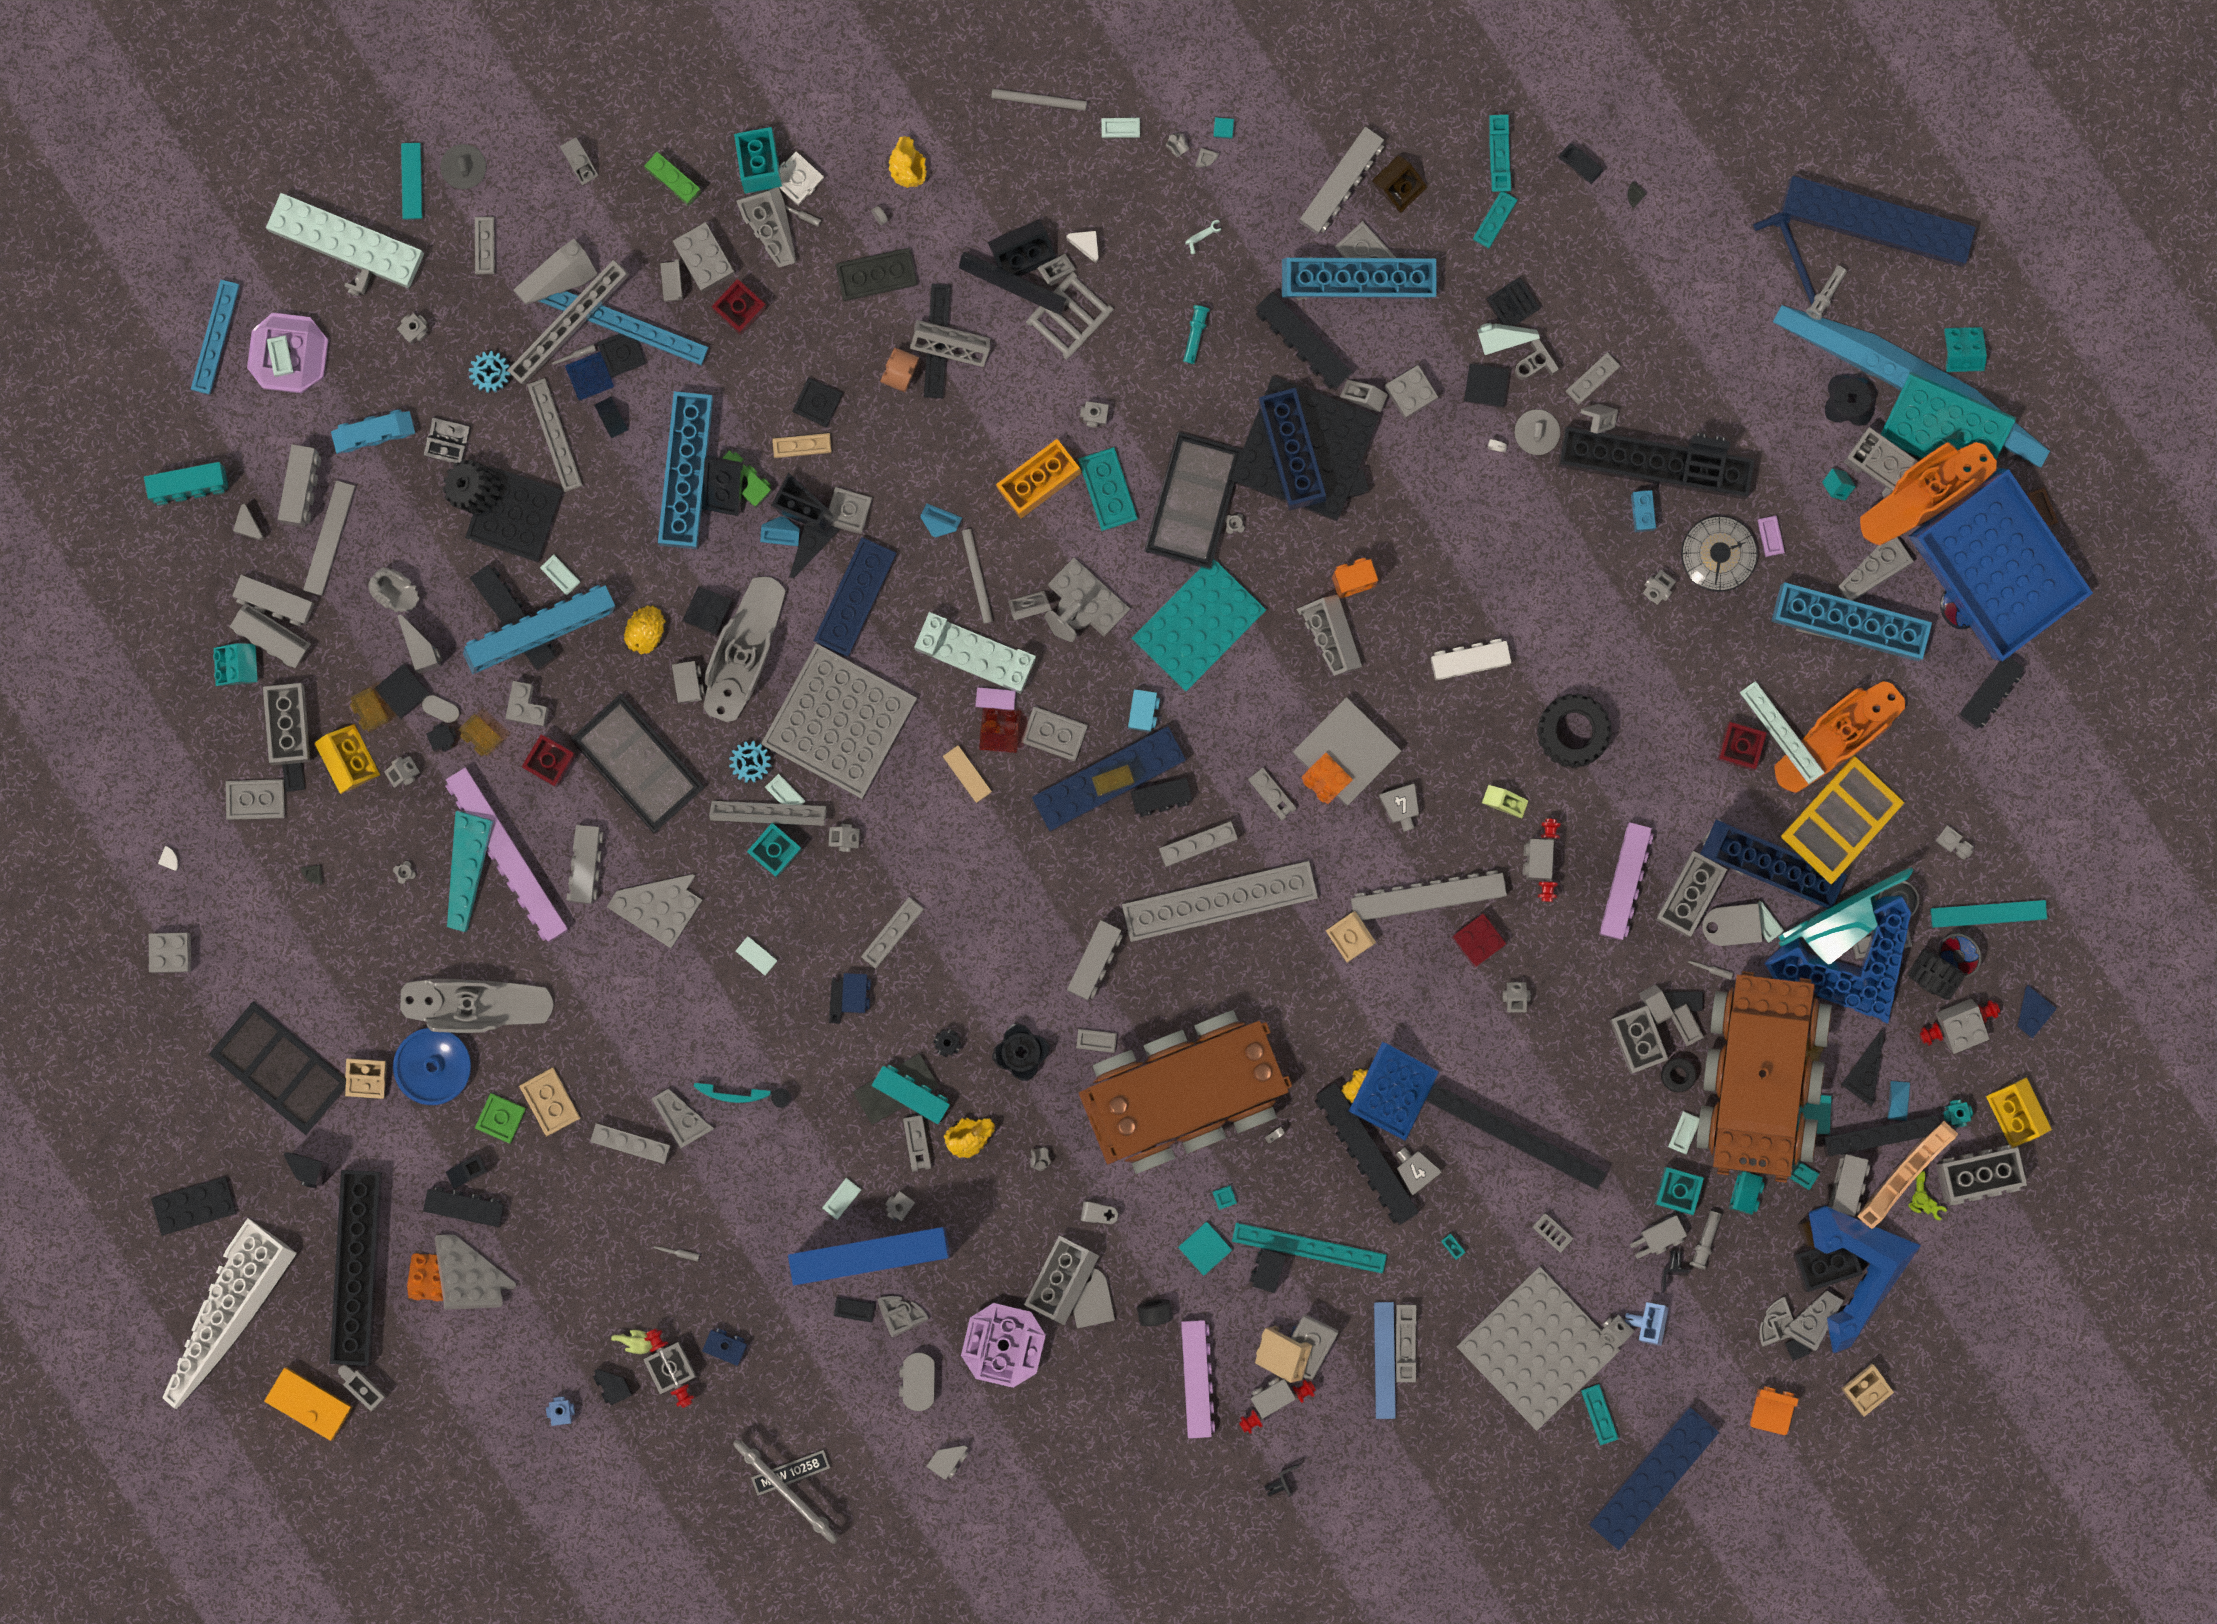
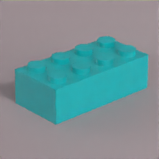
M220 462L144 476L148 500L153 504L156 503L157 506L167 505L170 500L183 502L187 500V497L194 496L195 499L206 497V493L213 492V495L225 493L224 490L229 489L225 467Z

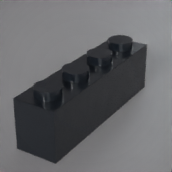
M2011 657L2006 658L2004 661H1999L1957 716L1974 730L1979 727L1982 729L1989 721L1987 716L1990 712L1994 714L2000 707L1998 702L2001 698H2006L2011 693V685L2014 682L2017 684L2024 676L2022 671L2025 668Z
M433 1186V1190H427L423 1212L494 1227L501 1226L505 1205L501 1204L499 1199L490 1198L489 1201L482 1200L480 1195L471 1194L470 1197L463 1196L464 1192L452 1190V1193L444 1192L445 1188Z

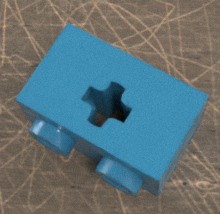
M1652 490L1633 492L1631 494L1635 533L1654 531L1656 524Z

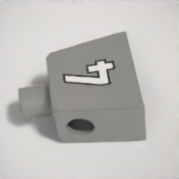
M1411 784L1380 794L1379 799L1392 824L1400 821L1404 832L1414 829L1411 818L1419 815L1415 785Z
M1404 1147L1396 1153L1402 1162L1397 1167V1170L1411 1195H1414L1441 1173L1419 1151L1411 1156Z

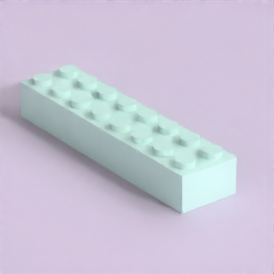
M280 193L266 226V229L273 234L359 269L369 270L376 276L410 289L424 256L422 250Z

